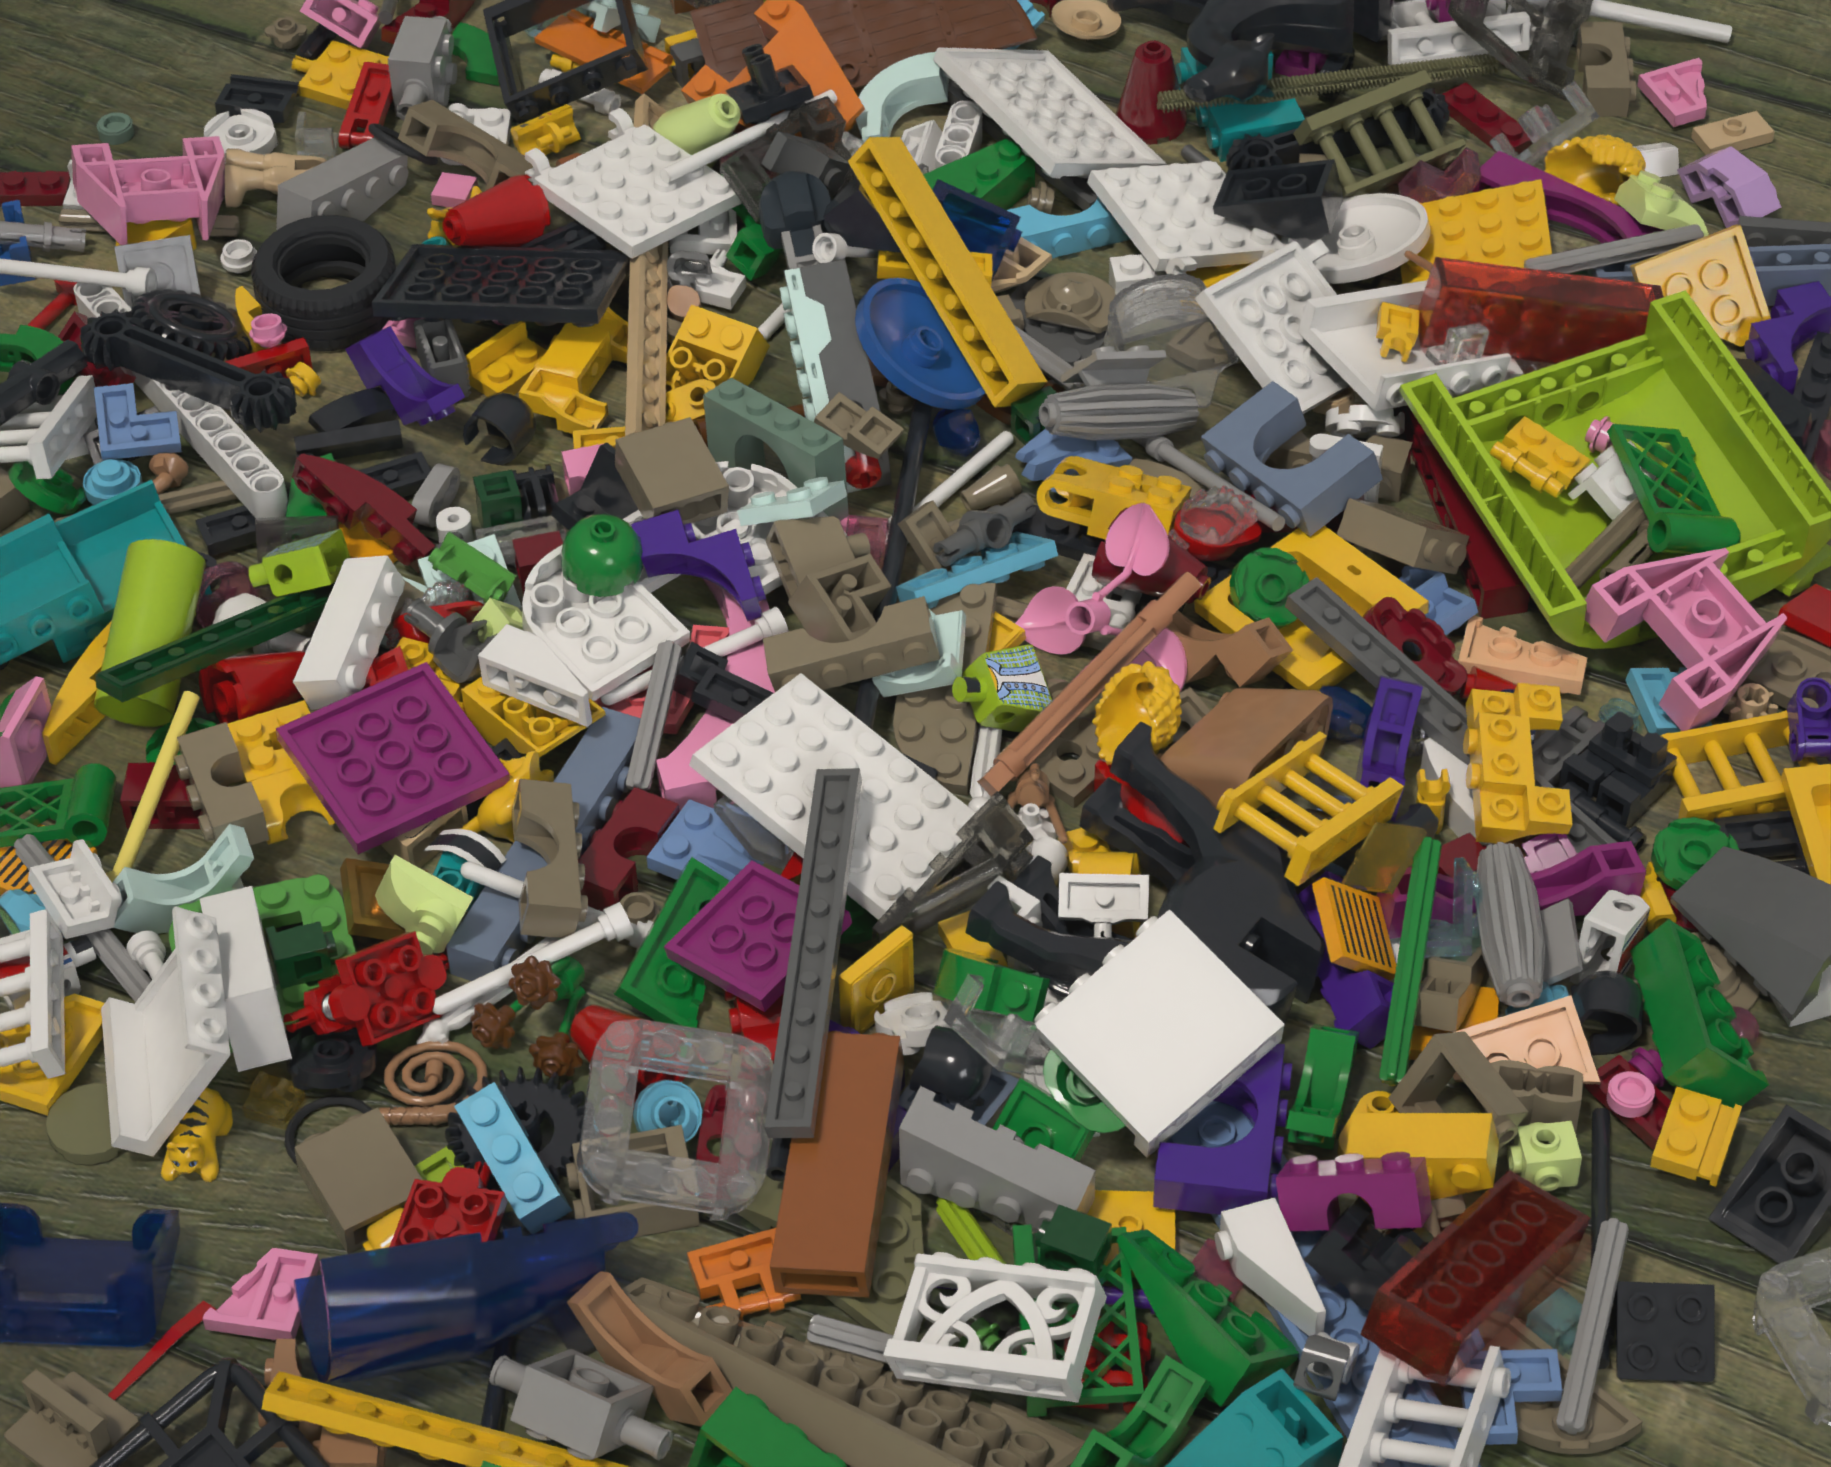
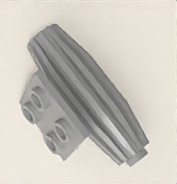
M1146 345L1131 347L1126 351H1115V347L1112 346L1092 350L1091 356L1074 362V367L1060 376L1061 383L1084 382L1086 387L1048 395V398L1045 399L1039 409L1040 422L1050 434L1086 440L1144 439L1192 429L1193 425H1196L1199 415L1198 401H1196V396L1191 390L1146 384L1149 369L1166 358L1165 350H1150L1149 346Z
M1497 842L1494 845L1490 844L1485 850L1482 849L1478 856L1475 888V906L1482 956L1498 999L1504 1005L1518 1008L1526 1007L1541 996L1543 982L1551 985L1583 971L1573 903L1569 899H1565L1540 911L1537 890L1521 849L1515 847L1512 843L1504 844L1503 842Z

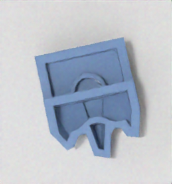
M1046 429L1029 441L1015 455L1016 459L1027 463L1021 475L1031 481L1045 480L1048 476L1054 474L1059 463L1069 456H1078L1115 467L1129 465L1133 459L1115 440H1086L1053 435L1046 431ZM1074 469L1066 471V475L1080 476ZM1055 488L1050 489L1052 492H1056Z
M1405 566L1402 569V576L1399 580L1429 601V612L1425 616L1439 624L1444 630L1445 635L1460 628L1464 622L1478 613L1475 599L1449 588L1443 573L1412 566ZM1403 643L1402 649L1417 656L1421 654L1420 648L1415 643Z
M690 799L647 856L648 869L676 880L686 863L693 857L728 879V883L751 860L760 865L767 862L755 844L731 816Z

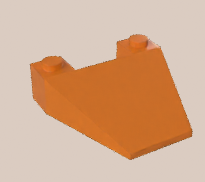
M766 0L754 15L764 36L770 40L763 49L765 54L771 56L775 70L793 64L810 84L814 97L828 90H833L837 96V102L818 111L816 117L806 122L797 121L778 131L817 141L830 147L865 108L805 8L795 0ZM704 65L681 91L689 104L716 94L727 95V89L748 82L751 79L747 66L731 82H728L707 65ZM784 109L774 114H771V117L780 114L786 110ZM740 117V121L733 132H742L756 124L751 122L745 124ZM778 131L759 140L772 144Z

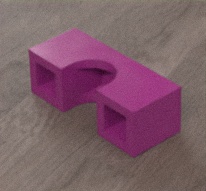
M1392 1152L1377 1159H1364L1361 1154L1350 1153L1340 1155L1335 1160L1318 1161L1317 1157L1313 1155H1302L1290 1159L1275 1177L1280 1210L1290 1231L1330 1230L1340 1215L1338 1195L1345 1193L1356 1194L1368 1202L1373 1211L1375 1229L1423 1227L1432 1213L1426 1158L1410 1157V1154L1407 1152Z

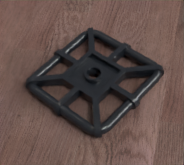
M222 1358L218 1364L201 1373L152 1415L149 1412L144 1414L139 1419L141 1422L139 1426L89 1467H120L153 1438L169 1457L158 1467H251L250 1464L274 1444L282 1441L304 1467L331 1466L299 1430V1421L284 1420L278 1417L276 1413L261 1409L266 1389L248 1369L238 1364L235 1358ZM235 1386L240 1389L267 1422L264 1427L237 1449L224 1434L232 1390ZM213 1389L206 1427L179 1449L164 1429Z

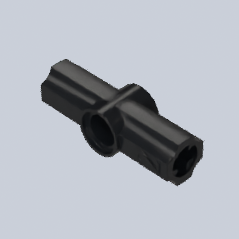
M66 340L33 363L21 360L12 366L7 380L0 384V426L35 402L41 405H48L53 402L59 393L61 385L88 366L86 355L83 354L77 343Z

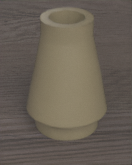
M1006 464L1002 467L996 465L969 488L960 492V497L967 511L980 510L1008 502L1011 497L1015 498V495L1021 493L1022 488L1016 473L1010 465Z

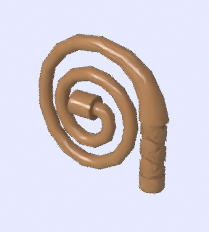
M428 1041L409 1046L390 1060L384 1070V1084L393 1098L407 1105L421 1107H379V1110L388 1125H429L431 1123L435 1126L447 1123L450 1112L458 1113L454 1107L455 1102L448 1105L438 1104L451 1098L460 1089L465 1074L460 1061L449 1053L439 1051L460 1053L473 1063L477 1070V1082L473 1088L477 1091L483 1089V1076L488 1078L487 1065L476 1051L462 1043L447 1041L441 1044L439 1041ZM420 1054L411 1058L402 1069V1082L410 1091L422 1093L435 1089L442 1082L443 1063L453 1069L454 1077L447 1089L435 1095L422 1097L413 1096L401 1091L394 1082V1073L402 1062L411 1056ZM426 1063V1082H415L412 1079V1072L416 1067Z

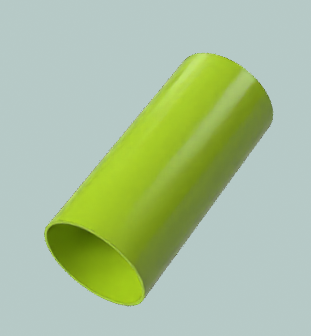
M157 539L138 540L128 546L101 671L191 634L206 564L205 559L198 552L178 543ZM182 678L123 703L97 688L94 706L103 715L122 723L145 727L164 726L172 722L174 718Z

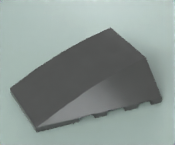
M1723 846L1671 896L1670 902L1708 940L1714 938L1725 949L1724 956L1735 966L1740 964L1754 978L1753 984L1765 996L1771 994L1782 1005L1781 1012L1790 1021L1818 995L1822 973L1831 964V884L1769 859Z

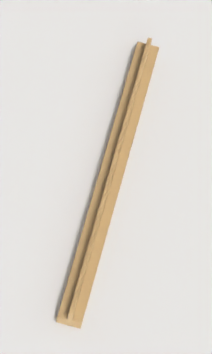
M642 94L635 101L634 127L637 128L645 124L653 129L656 121L667 111L646 94ZM668 241L633 259L630 258L625 436L665 424Z

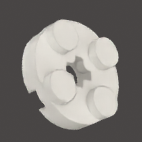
M240 109L241 115L229 116V111L213 117L206 124L204 137L219 136L225 153V164L227 148H239L247 152L263 155L271 153L277 146L278 141L273 121L267 114L254 109Z
M1349 405V413L1338 415L1339 407L1329 409L1326 412L1325 429L1333 436L1345 437L1347 434H1350L1354 438L1369 439L1375 434L1392 438L1404 432L1405 414L1400 412L1394 417L1393 408L1374 411L1369 405Z
M932 992L913 993L896 997L884 1003V1013L880 1014L876 1011L874 1014L876 1033L900 1036L903 1055L917 1053L921 1047H924L932 1028L936 1025L960 1031L965 1026L963 1004L946 999V1002L933 1001Z

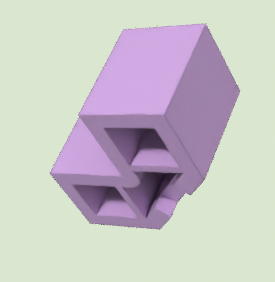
M1732 146L1712 152L1677 169L1691 203L1713 197L1726 228L1738 225L1739 216L1763 217L1781 208L1776 189L1771 183L1767 172Z

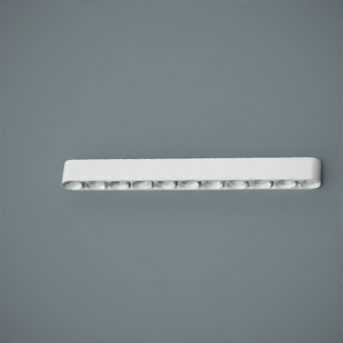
M76 283L73 290L78 311L88 318L99 317L101 311L106 314L112 313L115 309L120 314L131 311L128 304L111 286ZM133 372L137 377L134 382L161 412L177 411L180 434L221 480L226 483L229 489L260 522L274 523L286 517L288 497L282 474L221 407Z

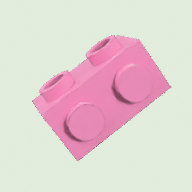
M306 0L300 9V12L359 48H367L381 25L378 19L379 14H377L379 7L368 0Z

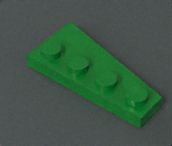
M693 857L684 866L614 992L615 996L658 1023L674 1028L687 1041H690L696 1034L698 1020H696L699 1005L703 1002L706 988L704 985L705 978L669 959L664 946L729 881Z

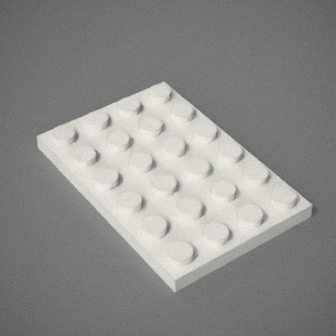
M937 48L933 61L944 71L945 76L954 80L963 89V93L973 99L983 109L982 112L992 118L1002 128V132L1011 137L1022 148L1024 154L1032 157L1042 167L1041 170L1046 175L1052 178H1061L1062 176L1089 178L1091 170L1167 164L1048 50Z
M802 673L692 755L689 764L691 768L803 859L816 769L860 768L862 785L847 895L884 925H887L986 842L993 832L991 824Z

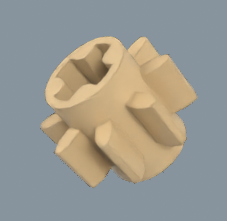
M1749 683L1738 688L1725 705L1723 713L1729 714L1728 722L1777 713L1778 705L1772 704L1773 692H1768L1765 687L1759 684Z

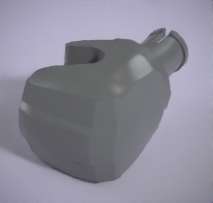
M421 599L415 600L406 611L408 614L404 615V620L430 637L428 652L434 655L433 660L438 667L457 683H472L482 677L478 655L497 635L487 637L484 643L479 640L478 631L487 624V621L480 620L467 623L466 618L457 612L444 618L427 606Z

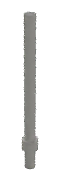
M1164 436L1132 439L1145 447L1146 453L1154 459L1170 463L1274 531H1279L1284 527L1285 519L1283 516L1175 449L1173 443Z

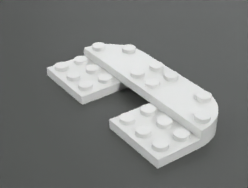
M729 461L716 462L729 485L728 512L691 523L696 540L736 529L740 543L749 542L756 565L748 567L751 578L759 575L766 595L783 584L765 541L774 522L741 526L737 510L751 503L750 497L753 495L774 492L775 497L787 496V491L797 487L779 473L759 465L751 464V470L741 467L728 468ZM637 510L623 520L631 525L644 520L640 511ZM821 511L820 513L816 514V515L813 516V517H806V518L828 517V516H827L823 511ZM563 545L544 556L535 565L525 582V592L522 601L523 631H529L546 642L588 691V696L592 701H596L652 666L659 643L670 640L682 647L690 642V631L651 594L681 574H666L648 578L643 565L640 579L635 584L633 580L629 585L624 586L623 593L606 597L587 595L578 591L577 584L572 582L569 577L567 581L563 576L561 567V550Z

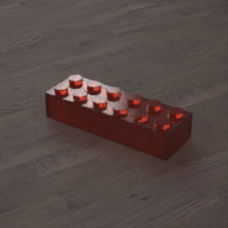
M1435 257L1418 310H1420L1418 336L1422 348L1487 356L1509 353L1512 359L1557 364L1644 335L1650 302L1664 296L1661 285Z
M1509 1170L1494 1184L1493 1188H1489L1377 1290L1360 1335L1376 1344L1382 1351L1394 1355L1418 1370L1424 1377L1434 1380L1444 1387L1573 1261L1591 1218Z

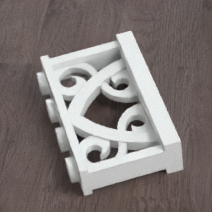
M936 1252L933 1255H916L914 1261L915 1269L893 1339L888 1338L883 1354L897 1379L1079 1402L1083 1388L1082 1375L1100 1311L1105 1305L1107 1298L1097 1276L1079 1268L1060 1271L1047 1269L1036 1263H1025L1022 1266L1002 1264L998 1260L982 1257L978 1260L960 1259L945 1252ZM935 1287L958 1289L954 1295L949 1297L942 1295L940 1292V1299L948 1309L943 1314L934 1311L929 1306V1297ZM1008 1300L1021 1312L1031 1329L1018 1331L1006 1337L993 1352L984 1351L976 1332L965 1322L982 1310ZM1054 1301L1079 1304L1077 1315L1070 1322L1058 1327H1048L1047 1323L1060 1321L1068 1312L1066 1307L1060 1310L1052 1309ZM924 1317L934 1324L927 1331L921 1342H916ZM954 1332L968 1339V1344L965 1348L952 1346L955 1342L960 1341L956 1335H953ZM1070 1337L1064 1360H1056L1053 1340ZM1035 1342V1345L1025 1343ZM1021 1344H1024L1022 1346L1027 1350L1026 1356L1011 1354L1012 1350Z

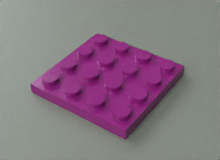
M427 662L276 728L277 740L357 854H361L485 797L492 791L504 786L510 780L509 772Z

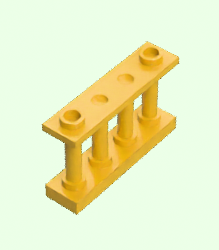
M1787 710L1780 713L1662 734L1661 736L1668 740L1667 751L1677 757L1676 765L1671 771L1684 797L1681 799L1678 819L1696 817L1713 822L1714 818L1790 810L1781 782V775L1767 751L1770 748L1789 745L1790 732ZM1750 753L1764 783L1741 786L1727 757ZM1803 757L1802 761L1798 762L1800 767L1819 765L1815 757ZM1709 760L1724 790L1701 794L1687 764Z
M1321 731L1305 742L1303 740L1297 742L1289 753L1237 788L1226 790L1216 807L1219 815L1213 829L1218 833H1222L1241 820L1287 851V857L1291 860L1284 877L1297 886L1304 883L1373 831L1391 820L1404 788L1402 784L1391 777L1377 787L1370 786L1367 788L1319 757L1327 737ZM1312 772L1355 800L1353 804L1350 802L1344 804L1303 776ZM1288 787L1333 818L1330 820L1325 818L1321 821L1280 792ZM1265 804L1309 833V835L1297 837L1256 809Z

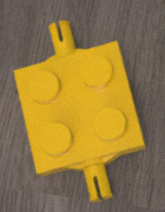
M333 40L316 60H309L296 55L292 60L291 66L295 71L306 73L299 82L300 96L347 110L363 63L388 64V56Z

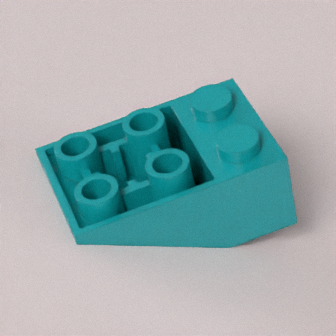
M1281 1368L1241 1393L1165 1467H1338L1341 1460L1344 1437L1302 1390L1293 1386L1294 1381Z

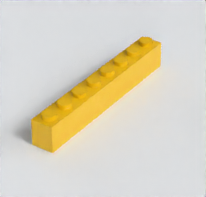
M869 137L848 160V163L994 408L1011 406V403L1040 390L1048 382L901 137Z

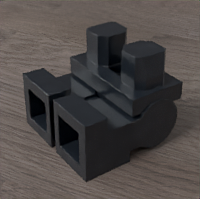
M1617 712L1606 721L1603 730L1589 741L1587 750L1579 756L1573 753L1563 761L1558 788L1561 789L1565 784L1573 781L1587 791L1589 798L1609 811L1608 815L1629 829L1646 813V808L1652 802L1659 800L1665 793L1673 775L1671 769L1675 767L1677 757L1667 751V739L1657 733H1647L1645 736L1640 735L1633 730V718L1623 712Z
M1358 1197L1336 1219L1330 1230L1324 1232L1304 1260L1333 1287L1339 1282L1349 1289L1350 1297L1356 1305L1366 1310H1377L1381 1305L1384 1306L1388 1302L1392 1294L1397 1298L1407 1288L1427 1257L1422 1252L1431 1244L1434 1236L1424 1226L1420 1228H1403L1401 1231L1397 1228H1388L1382 1234L1366 1219L1372 1209Z

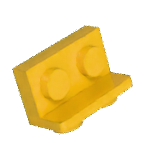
M524 321L509 325L465 356L468 362L470 386L487 397L499 392L515 395L533 372L536 361L542 358L547 350L527 338L526 323Z

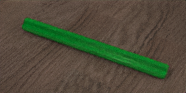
M1432 837L1418 839L1415 844L1379 1079L1382 1083L1397 1087L1407 1073L1442 849L1441 842Z

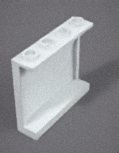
M1433 279L1308 299L1298 333L1374 411L1406 406L1407 403L1399 392L1400 385L1437 373L1452 397L1461 396L1503 382L1511 359L1509 353L1485 357L1443 315L1419 313L1418 337L1407 362H1402L1401 353L1394 349L1388 351L1386 358L1380 355V348L1384 339L1376 338L1377 316L1381 303L1386 302L1403 307H1408L1411 304L1436 306L1441 287Z
M176 906L172 910L175 949L139 999L133 1004L109 997L101 1008L111 1146L149 1156H154L230 1056L216 918Z
M1170 909L1159 919L1156 916H1152L1146 920L1137 930V937L1126 947L1120 944L1113 948L1103 959V966L1092 976L1085 973L1079 977L1069 988V995L1058 1005L1055 1002L1046 1005L1034 1020L1036 1023L1034 1024L1033 1041L1037 1045L1044 1041L1135 1134L1134 1145L1146 1158L1159 1148V1142H1166L1281 1042L1285 1026Z

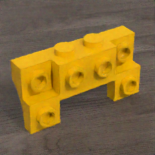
M608 307L598 324L589 327H576L573 323H566L559 334L553 336L550 347L544 356L536 361L533 372L519 391V397L530 406L533 413L556 418L557 430L573 434L574 430L599 429L609 415L608 404L588 396L612 360L627 364L628 322Z
M1517 683L1514 693L1472 689L1466 702L1468 728L1464 734L1463 751L1464 754L1470 755V763L1466 771L1467 789H1472L1476 842L1497 844V842L1506 843L1529 835L1569 834L1573 825L1569 789L1535 786L1530 730H1559L1563 721L1560 687Z

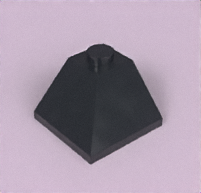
M856 176L826 206L823 216L826 229L829 233L839 234L846 241L847 246L901 253L900 248Z

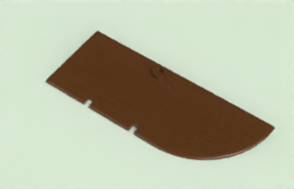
M728 0L690 11L705 64L728 82H731L746 67L742 54L744 48L754 44H761L764 48L770 41L764 36L754 15L757 9L764 3L763 0ZM795 0L805 8L854 91L865 88L877 74L887 67L915 55L936 52L937 48L1005 49L1037 39L1027 14L1017 0Z

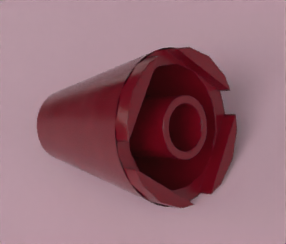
M1151 40L1137 47L1115 114L1140 139L1149 145L1158 144L1159 138L1169 136V141L1176 139L1184 132L1187 124V113L1183 107L1182 111L1178 108V111L1174 109L1172 112L1169 108V112L1165 110V113L1161 109H1157V95L1160 91L1163 93L1169 90H1181L1172 52L1167 45L1160 41Z
M1125 508L1124 510H1122V511L1115 517V519L1112 521V523L1110 524V526H1109V528H1108L1109 530H1110V527L1112 526V524L1114 523V521H1115L1126 509H1128V508ZM1168 536L1170 549L1167 561L1163 567L1156 573L1147 576L1139 575L1132 570L1131 575L1116 588L1161 597L1179 577L1189 572L1196 577L1201 585L1185 602L1191 604L1196 598L1201 600L1209 589L1211 578L1207 576V566ZM1101 541L1093 562L1092 578L1096 579L1095 581L1101 585L1106 586L1120 575L1125 567L1116 566L1108 560L1105 549L1106 542Z

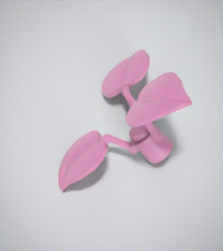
M1139 503L1126 509L1114 521L1107 534L1105 544L1106 556L1112 564L1125 567L1123 572L1100 591L1094 592L1091 599L1078 601L1071 591L1059 586L1047 587L1038 592L1015 623L1025 629V641L1049 653L1068 654L1078 650L1083 645L1086 634L1099 631L1102 635L1117 636L1123 630L1109 626L1111 611L1103 601L1104 597L1131 575L1132 570L1142 576L1156 573L1163 567L1169 555L1170 547L1167 532L1150 505ZM1165 628L1131 663L1143 665L1146 661H1151L1155 667L1162 666L1168 669L1171 679L1179 686L1180 693L1187 675L1186 654L1179 638L1174 632Z

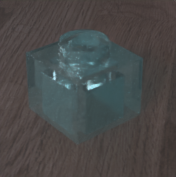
M1560 1287L1528 1313L1526 1327L1553 1349H1557V1352L1562 1356L1566 1353L1571 1355L1583 1305Z

